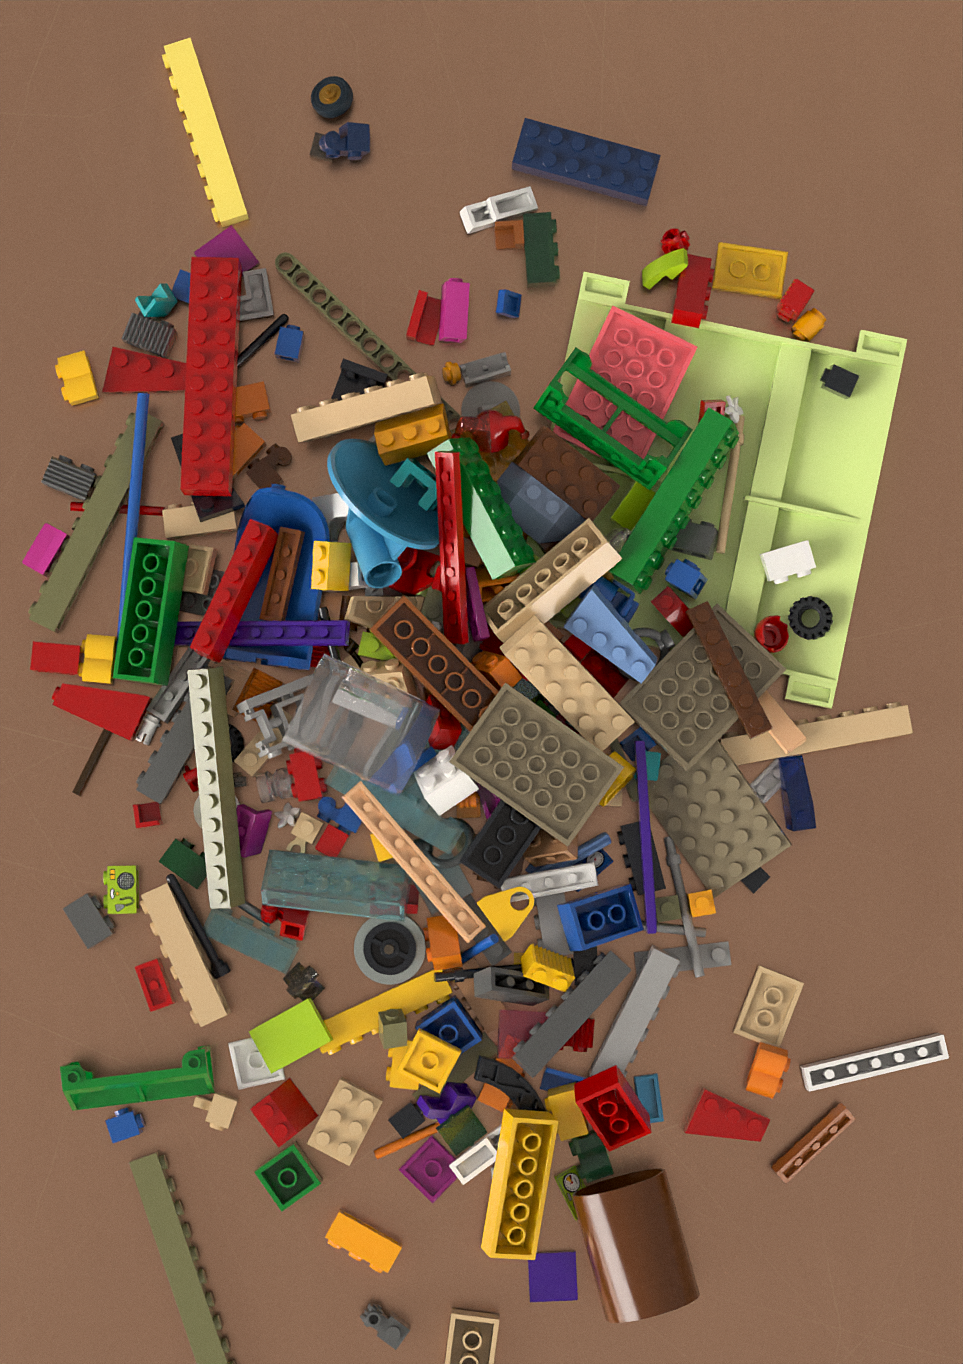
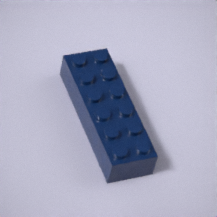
M525 118L512 161V170L647 206L661 155Z

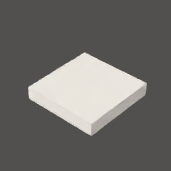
M252 1037L228 1043L238 1090L286 1079L283 1068L271 1074Z

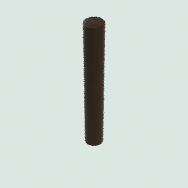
M103 729L72 793L81 796L112 732Z

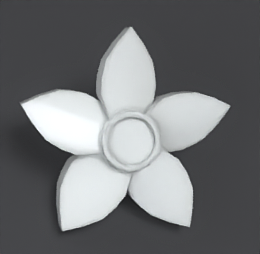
M730 395L726 396L729 406L725 408V413L730 414V419L734 423H738L739 415L744 414L742 408L738 405L739 397L732 400Z
M287 802L283 811L274 813L277 818L281 819L277 827L280 829L287 823L290 826H295V818L300 815L302 810L300 808H293Z

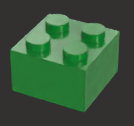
M296 1141L254 1171L281 1212L315 1189L323 1181Z

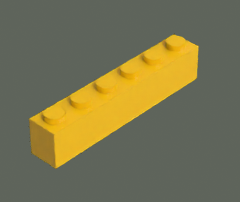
M432 969L323 1020L334 1040L319 1047L322 1054L328 1052L329 1055L342 1050L341 1045L348 1041L353 1045L363 1040L362 1035L370 1031L372 1035L378 1033V1012L402 1008L405 1019H407L406 1014L412 1011L415 1014H419L429 1009L427 1004L436 1001L438 1005L449 1000V994L453 993L449 982L434 981V973L444 972L443 969L436 971Z

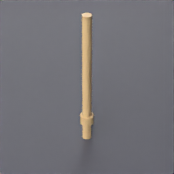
M739 415L738 423H735L739 432V441L730 451L716 552L724 554L726 549L740 447L744 443L743 427L745 417Z

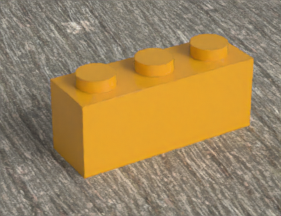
M342 1209L339 1210L325 1238L329 1239L328 1244L337 1249L345 1248L350 1251L349 1256L358 1261L366 1260L371 1263L369 1267L379 1273L383 1271L389 1272L403 1245Z

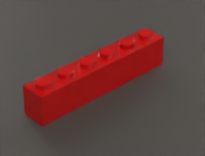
M252 519L249 520L190 645V648L200 656L218 663L221 662L276 545L278 534L270 526Z

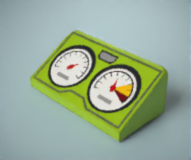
M574 1165L554 1175V1178L576 1221L578 1216L572 1194L586 1186Z

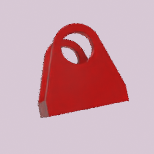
M406 547L398 557L402 574L394 584L388 587L404 595L413 596L432 586L434 577L431 578L430 569L435 562H440V556L420 549Z

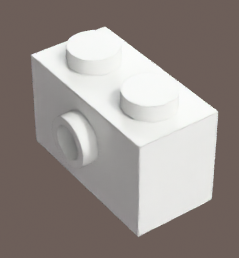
M808 540L760 554L767 580H774L775 584L789 581L788 576L796 573L798 578L812 574L810 569L816 568Z

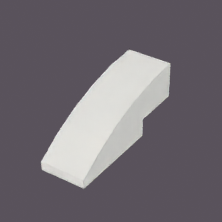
M530 186L489 197L486 201L465 206L459 213L467 234L493 227L495 222L510 221L537 210L538 206Z
M501 1125L449 1165L463 1185L496 1161Z

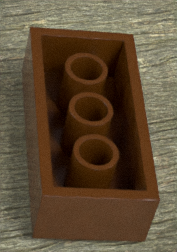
M543 425L513 462L571 506L585 520L590 518L592 522L620 487L618 483L550 428Z

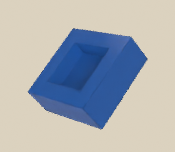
M506 289L499 290L496 313L510 318H519L522 295Z

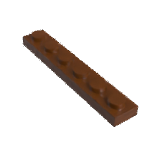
M706 601L687 610L686 615L749 739L751 740L772 730L773 727L709 602Z

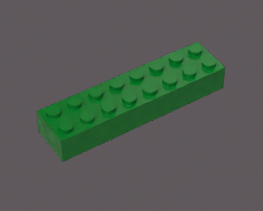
M708 407L619 552L622 559L613 568L608 570L616 581L638 594L649 588L652 582L651 576L655 570H659L662 567L667 550H671L677 542L676 535L680 529H685L690 520L688 516L693 509L696 510L702 501L701 495L705 488L709 489L715 478L713 475L717 469H721L727 460L726 454L739 441V432L732 420Z

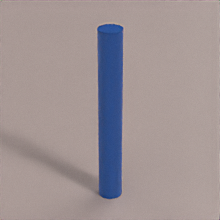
M492 934L462 952V964L499 941L498 936Z

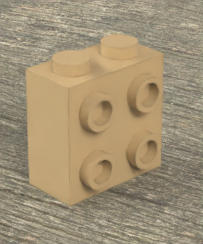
M398 659L362 663L357 674V680L368 716L414 712L419 698L411 672Z

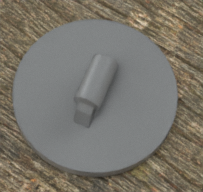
M494 381L482 382L471 388L465 395L461 407V414L465 420L466 428L473 435L484 440H491L489 410L499 411L503 415L520 416V405L515 393L506 385Z

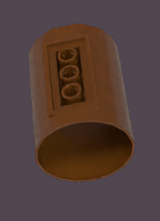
M647 1169L620 1175L586 1186L572 1194L606 1321L610 1323H624L642 1320L676 1310L698 1299L700 1295L665 1169Z

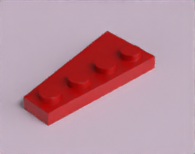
M112 347L102 393L185 392L186 363Z

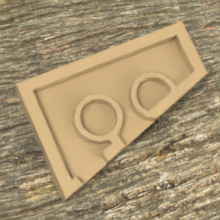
M353 596L350 598L344 620L371 628L402 596ZM424 596L406 597L419 611L421 610Z

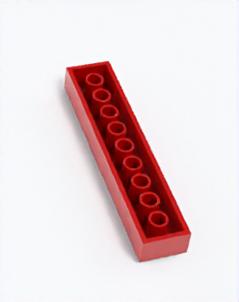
M191 257L180 487L184 495L232 496L242 265L239 258Z

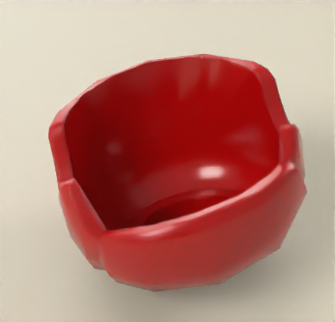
M778 615L765 617L756 625L754 639L769 653L779 652L787 645L789 639L788 625L783 623Z

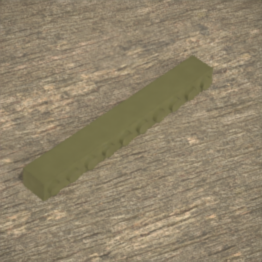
M136 411L135 413L131 412L125 424L128 427L124 434H119L115 442L117 448L114 454H110L104 464L106 469L103 475H99L93 485L95 491L92 497L88 496L82 507L85 510L81 518L77 517L73 523L72 530L74 532L70 539H65L61 547L63 553L60 559H55L50 569L52 574L49 580H45L40 587L39 593H41L38 602L34 601L28 613L31 614L30 620L56 633L59 632L119 515L121 507L129 496ZM149 414L144 464L165 425L163 421Z
M223 666L204 667L187 670L209 905L210 909L233 908L245 904L224 672Z
M158 1150L131 1160L129 1164L196 1363L235 1364L234 1361L230 1362L228 1356L230 1347L227 1338H222L220 1329L223 1328L219 1315L215 1316L212 1306H215L211 1292L207 1293L204 1285L207 1283L205 1272L203 1269L199 1270L197 1260H199L198 1251L195 1246H191L189 1240L192 1237L188 1223H183L181 1215L184 1214V1210L180 1200L176 1201L173 1192L176 1191V1186L173 1178H168L166 1169L169 1167L165 1155H161Z

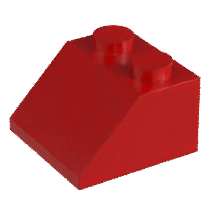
M291 1078L287 1079L250 1108L278 1148L319 1116Z

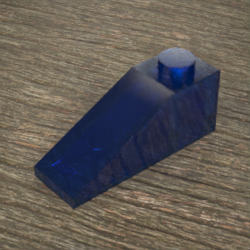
M803 756L778 758L786 828L791 831L816 828L814 804Z

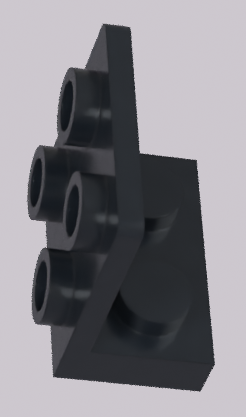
M343 358L340 366L341 373L331 399L341 401L342 395L352 392H360V395L365 394L364 389L373 386L386 388V383L389 380L388 374Z

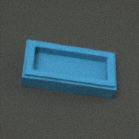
M658 1074L633 1076L636 1095L649 1113L650 1123L663 1122L664 1117Z

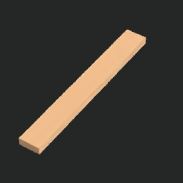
M361 781L342 796L343 800L467 943L486 927Z

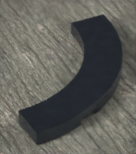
M479 1055L474 1074L476 1081L487 1083L504 1092L513 1101L518 1110L546 1112L540 1097L524 1077L513 1068L498 1060Z

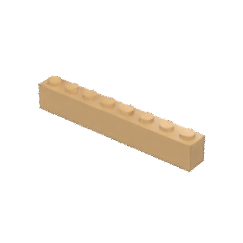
M900 702L886 704L887 709L878 710L877 706L864 708V713L856 715L854 710L842 712L839 718L831 719V715L816 717L817 722L808 723L807 719L793 721L806 737V742L788 754L784 752L769 732L751 740L747 734L738 736V732L723 734L724 739L719 741L735 764L743 765L912 734L913 731L908 705L901 706Z

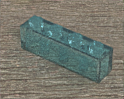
M229 908L211 909L203 926L209 938L284 974H288L300 947L296 946L297 941L287 937L281 939L274 935L275 930L263 925L262 928H258L253 925L254 920L244 915L238 918L232 915L233 910Z

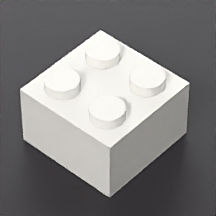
M452 745L440 751L435 757L413 772L424 798L439 816L479 789L475 780L449 763L457 751Z

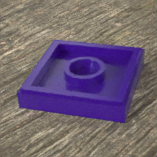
M576 1251L536 1252L535 1260H528L530 1302L578 1300Z

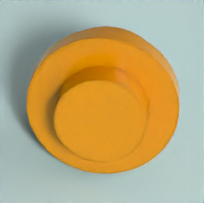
M451 361L446 362L445 367L442 368L443 378L450 385H454L457 381L461 380L459 365Z

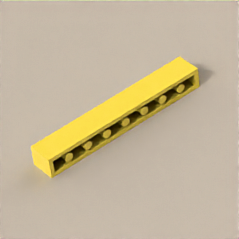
M191 38L165 45L166 54H163L162 58L166 69L171 68L173 76L169 77L172 89H178L180 98H176L180 112L185 111L187 117L186 120H183L187 134L192 133L194 139L193 142H190L194 156L199 155L201 161L200 164H197L201 178L206 177L208 183L207 186H204L208 200L213 199L215 207L211 208L215 222L220 221L223 228L248 220L249 217Z

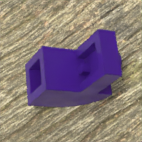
M447 1082L440 1097L420 1095L417 1105L422 1110L424 1116L429 1119H437L442 1127H450L461 1122L470 1113L477 1097L467 1084Z

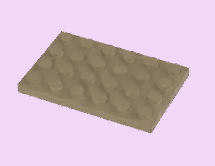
M716 604L712 610L757 698H759L786 671V668L725 610ZM694 629L652 669L642 684L639 682L619 703L630 717L686 771L739 719Z
M507 683L502 686L449 761V763L567 847L624 768Z
M719 740L688 771L669 755L660 761L658 780H648L649 807L707 890H712L713 898L792 845Z

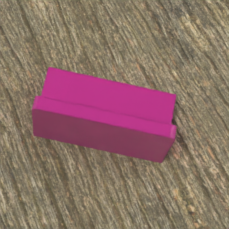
M45 523L22 563L47 577L55 559H58L62 552L61 547L65 539L70 538V536Z

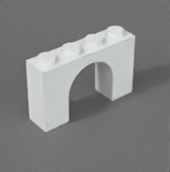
M338 493L313 497L312 501L318 506L326 519L330 542H338L339 532L347 521L349 507ZM358 562L350 563L349 590L370 587L364 580ZM322 590V592H340L335 590Z

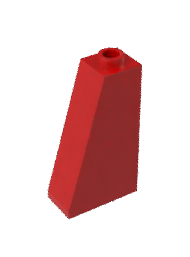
M62 683L61 687L57 686L52 695L54 700L52 705L130 741L134 740L143 717L147 712L146 709L152 701V698L146 695Z

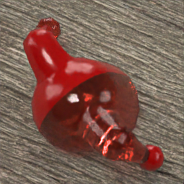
M484 410L476 417H460L451 439L461 438L463 432L469 431L472 433V440L477 443L480 451L493 453L503 450L508 445L510 430H517L520 433L521 439H528L530 434L528 430H525L520 417L503 415L496 410Z

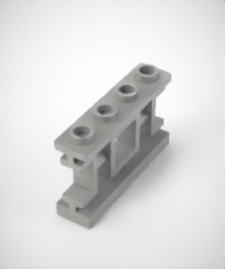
M325 669L249 698L236 705L239 713L245 714V722L254 718L258 722L264 736V740L255 744L261 751L258 753L260 758L268 755V758L271 759L282 754L281 749L287 747L290 751L302 746L300 741L307 739L308 743L321 738L320 733L327 731V734L330 735L341 730L339 725L345 723V717H340V714H342L340 709L330 713L321 693L330 688L329 683L326 684L325 679L328 678ZM313 685L317 686V688L309 692L313 703L308 704L303 693L294 697L293 693ZM275 700L278 702L270 707L274 716L273 719L268 720L264 709L254 712V709ZM296 703L304 724L291 729L282 707ZM316 711L322 722L329 719L332 721V723L312 731L308 729L316 724L312 715ZM278 727L283 738L289 735L293 737L275 746H269V743L277 740L272 730L273 728Z

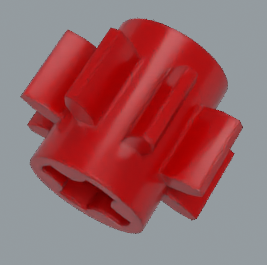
M678 228L666 231L661 240L663 244L661 248L665 254L682 248L688 251L690 246L688 234L685 230L680 232Z

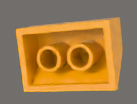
M443 403L375 423L374 435L378 454L385 466L405 461L407 458L412 459L426 455L444 441L451 439Z

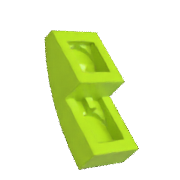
M682 248L672 251L648 264L642 269L643 286L650 290L664 276L673 280L688 266L687 250Z

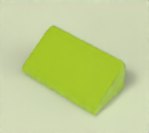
M636 481L610 520L630 533L656 493L648 490Z

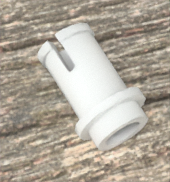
M147 714L146 717H143L144 723L135 739L141 742L144 735L147 734L143 744L150 745L157 726H161L159 723L161 719Z

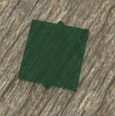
M468 1104L454 1115L451 1114L450 1118L436 1127L439 1134L456 1156L469 1146H473L474 1142L488 1133Z

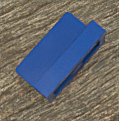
M546 1065L540 1089L548 1091L550 1088L573 1082L577 1083L588 1077Z

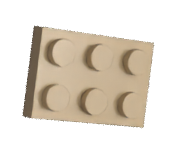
M758 966L733 1033L758 1043L763 1042L780 1048L804 983Z

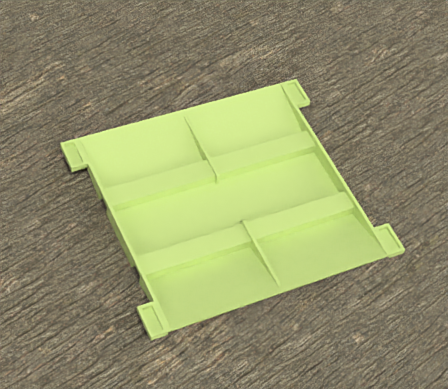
M584 272L565 361L575 347L589 355L612 306L697 346V350L663 419L667 423L670 420H681L693 430L666 471L651 488L652 491L657 492L699 424L701 400L722 399L726 402V408L729 406L726 396L730 395L732 400L739 397L738 405L744 413L741 416L745 417L743 427L744 443L740 447L725 553H717L715 548L712 560L667 550L662 567L659 570H655L651 576L652 582L646 591L643 590L641 594L633 591L635 593L633 600L639 603V607L629 622L630 628L633 630L646 627L658 632L666 629L675 646L683 639L682 635L651 603L667 586L678 595L689 609L706 601L709 602L711 608L718 604L753 638L756 625L762 619L778 615L780 620L788 625L789 639L787 645L781 651L770 654L786 668L782 675L789 676L784 699L832 709L907 339L860 330L856 352L704 320H701L699 328L671 323V313L625 304L630 281ZM835 364L859 375L850 398L844 399L821 388L823 382L820 381V378L825 368L829 369L831 365ZM565 371L560 383L563 385L564 394L569 398L577 378ZM725 413L724 416L730 419V414ZM552 422V424H551V430H552V431H553V429H554V427H555V425H556V424L553 423V422ZM656 434L647 454L654 457L663 455L667 458L673 446ZM567 442L620 485L619 489L593 521L619 554L633 529L629 533L610 520V518L636 481L610 462ZM731 448L726 454L727 460L721 469H717L713 475L715 477L713 484L709 489L705 488L702 493L700 505L696 510L693 509L688 516L692 519L693 523L700 524L701 521L714 524V528L719 531ZM528 535L526 543L540 559L544 556V553L537 542ZM808 540L816 568L810 569L812 574L799 578L797 573L789 575V581L775 584L774 580L768 581L760 554ZM676 559L682 562L684 559L693 562L701 569L699 572L708 579L696 600L674 588L665 580L667 567L671 562L675 563ZM618 588L617 591L621 592L627 597L630 596V594ZM812 596L820 598L830 607L833 614V623L830 626L829 632H826L822 638L807 640L795 634L793 629L790 628V621L788 620L789 610L794 606L793 603L799 601L802 597ZM808 609L802 614V623L806 627H814L820 620L819 613L814 609ZM559 612L548 621L556 628L565 629L564 624L567 618ZM640 637L649 648L660 650L655 640L648 637Z

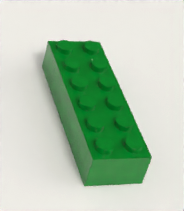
M471 437L453 438L444 441L429 451L427 455L434 468L435 452H459L463 524L492 580L515 576L535 564L534 552L522 536L523 531L512 517L510 506L501 496L499 485L491 477L488 464L480 456L477 443Z
M134 537L113 678L130 682L168 686L189 550L188 545L176 541Z

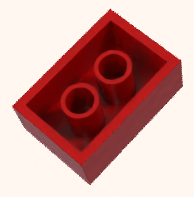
M617 1065L574 1084L576 1104L609 1152L652 1133L649 1113Z

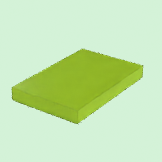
M311 997L249 1031L271 1074L334 1040Z

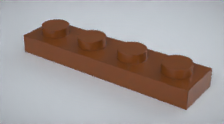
M280 527L259 619L285 621L305 532Z
M840 1103L822 1121L816 1124L808 1134L796 1142L794 1147L784 1156L780 1157L771 1168L787 1184L855 1120V1117Z

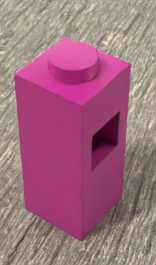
M450 278L449 281L442 285L439 341L462 343L467 339L470 283H464L463 279Z

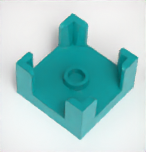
M407 458L390 479V482L396 487L402 485L407 488L417 478L415 481L425 489L429 488L418 504L426 511L430 509L435 511L437 508L436 475L416 459Z

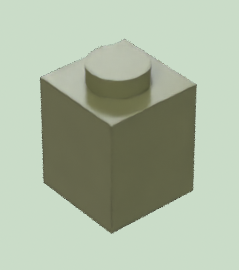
M678 895L655 898L657 922L682 919Z
M402 1008L378 1012L379 1037L383 1048L407 1046V1021Z

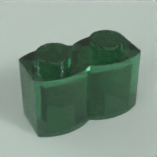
M590 1129L589 1134L572 1138L573 1141L569 1142L572 1155H578L580 1165L576 1167L580 1179L585 1178L586 1182L590 1183L614 1174L605 1145L594 1129Z

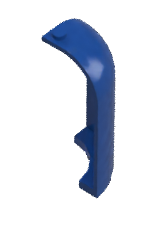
M272 484L269 488H261L251 496L244 508L237 530L234 552L250 519L270 526L277 534H279L280 527L305 532L285 621H317L322 590L311 589L314 541L330 542L326 519L313 501L299 493L285 490L286 486ZM275 547L240 621H266L259 618ZM228 646L223 659L254 663L258 659L261 660V665L310 670L313 646Z

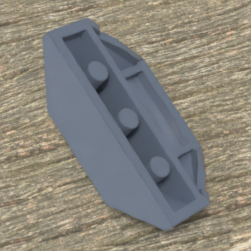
M513 462L497 480V484L501 489L500 494L512 510L511 515L515 522L521 527L522 531L538 543L562 541L586 521L571 506Z

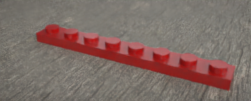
M437 451L435 452L444 636L451 643L463 645L469 643L460 456L459 452Z

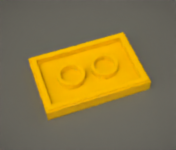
M718 242L712 290L781 299L788 252Z

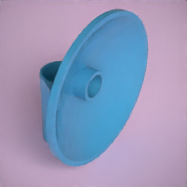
M345 439L338 442L330 451L327 459L328 472L335 489L349 507L346 531L364 580L372 588H385L394 584L400 578L402 568L398 557L406 547L432 549L439 546L438 507L435 511L431 509L426 511L418 504L429 488L425 489L415 481L417 478L407 488L402 485L396 487L390 482V479L405 461L385 466L378 454L376 443L362 439Z

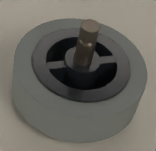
M388 912L373 916L361 926L354 942V956L360 970L368 978L381 984L393 985L410 979L420 969L426 954V942L422 930L415 921L400 913Z

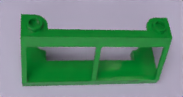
M575 347L533 409L642 486L651 490L666 471L693 429L681 420H670L667 423L590 369L592 361L589 355ZM565 371L617 406L616 411L602 430L565 404L569 398L563 392V385L558 382ZM624 411L671 444L673 449L667 458L663 455L654 457L647 454L642 459L606 432L619 413Z
M210 1045L198 1046V1050L187 1052L182 1058V1068L94 1078V1071L90 1072L83 1069L80 1061L68 1062L60 1066L62 1091L72 1111L216 1093Z

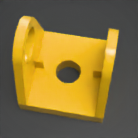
M515 887L484 896L476 903L505 942L514 935L532 910L534 897L527 888ZM516 892H524L529 897L528 905L522 910L514 909L510 904L511 896Z

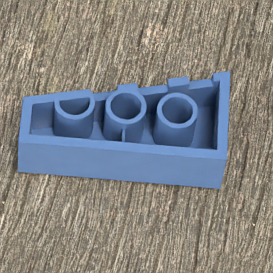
M593 584L566 620L564 628L642 684L655 667L657 657L638 634H635L627 621L613 608L610 601L599 591L600 589Z

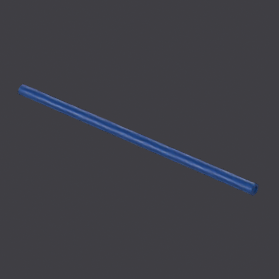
M138 393L116 652L134 537L138 535L150 395L147 393Z

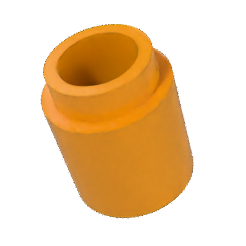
M812 308L810 311L807 310L792 326L794 331L792 333L793 337L799 341L810 342L824 327L826 318L815 308Z

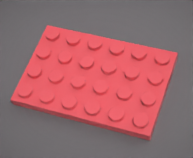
M612 306L589 353L592 361L590 369L663 420L697 350V346ZM577 379L566 402L568 407L601 430L617 409L616 405L579 379ZM624 411L619 413L606 432L642 459L647 455L656 436L654 432ZM555 425L553 432L563 440L604 459L562 428Z

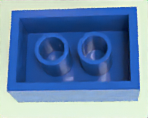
M631 884L617 885L557 905L570 951H583L644 930Z

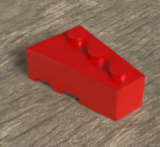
M702 1087L683 1131L686 1134L761 1142L770 1119Z

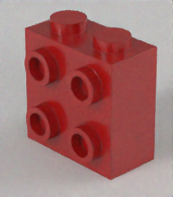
M308 746L294 749V754H289L290 760H286L288 774L293 775L295 782L291 784L293 798H298L299 802H306L325 797L324 792H328L326 779L320 776L319 769H323L321 755L316 754L314 750H310Z

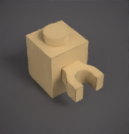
M302 812L291 831L297 837L288 844L286 849L291 851L294 845H299L301 851L298 856L303 858L306 852V843L314 844L324 823Z
M216 1092L213 1100L197 1095L193 1106L207 1110L208 1114L205 1121L210 1122L209 1126L211 1128L223 1131V1128L228 1129L230 1127L239 1099Z

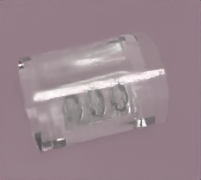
M323 654L292 716L282 741L398 797L407 784L428 742L440 709L345 662Z

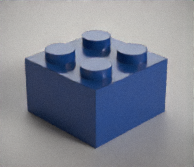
M456 995L416 1021L415 1025L417 1031L421 1028L461 1049V1054L480 1042L483 1035Z

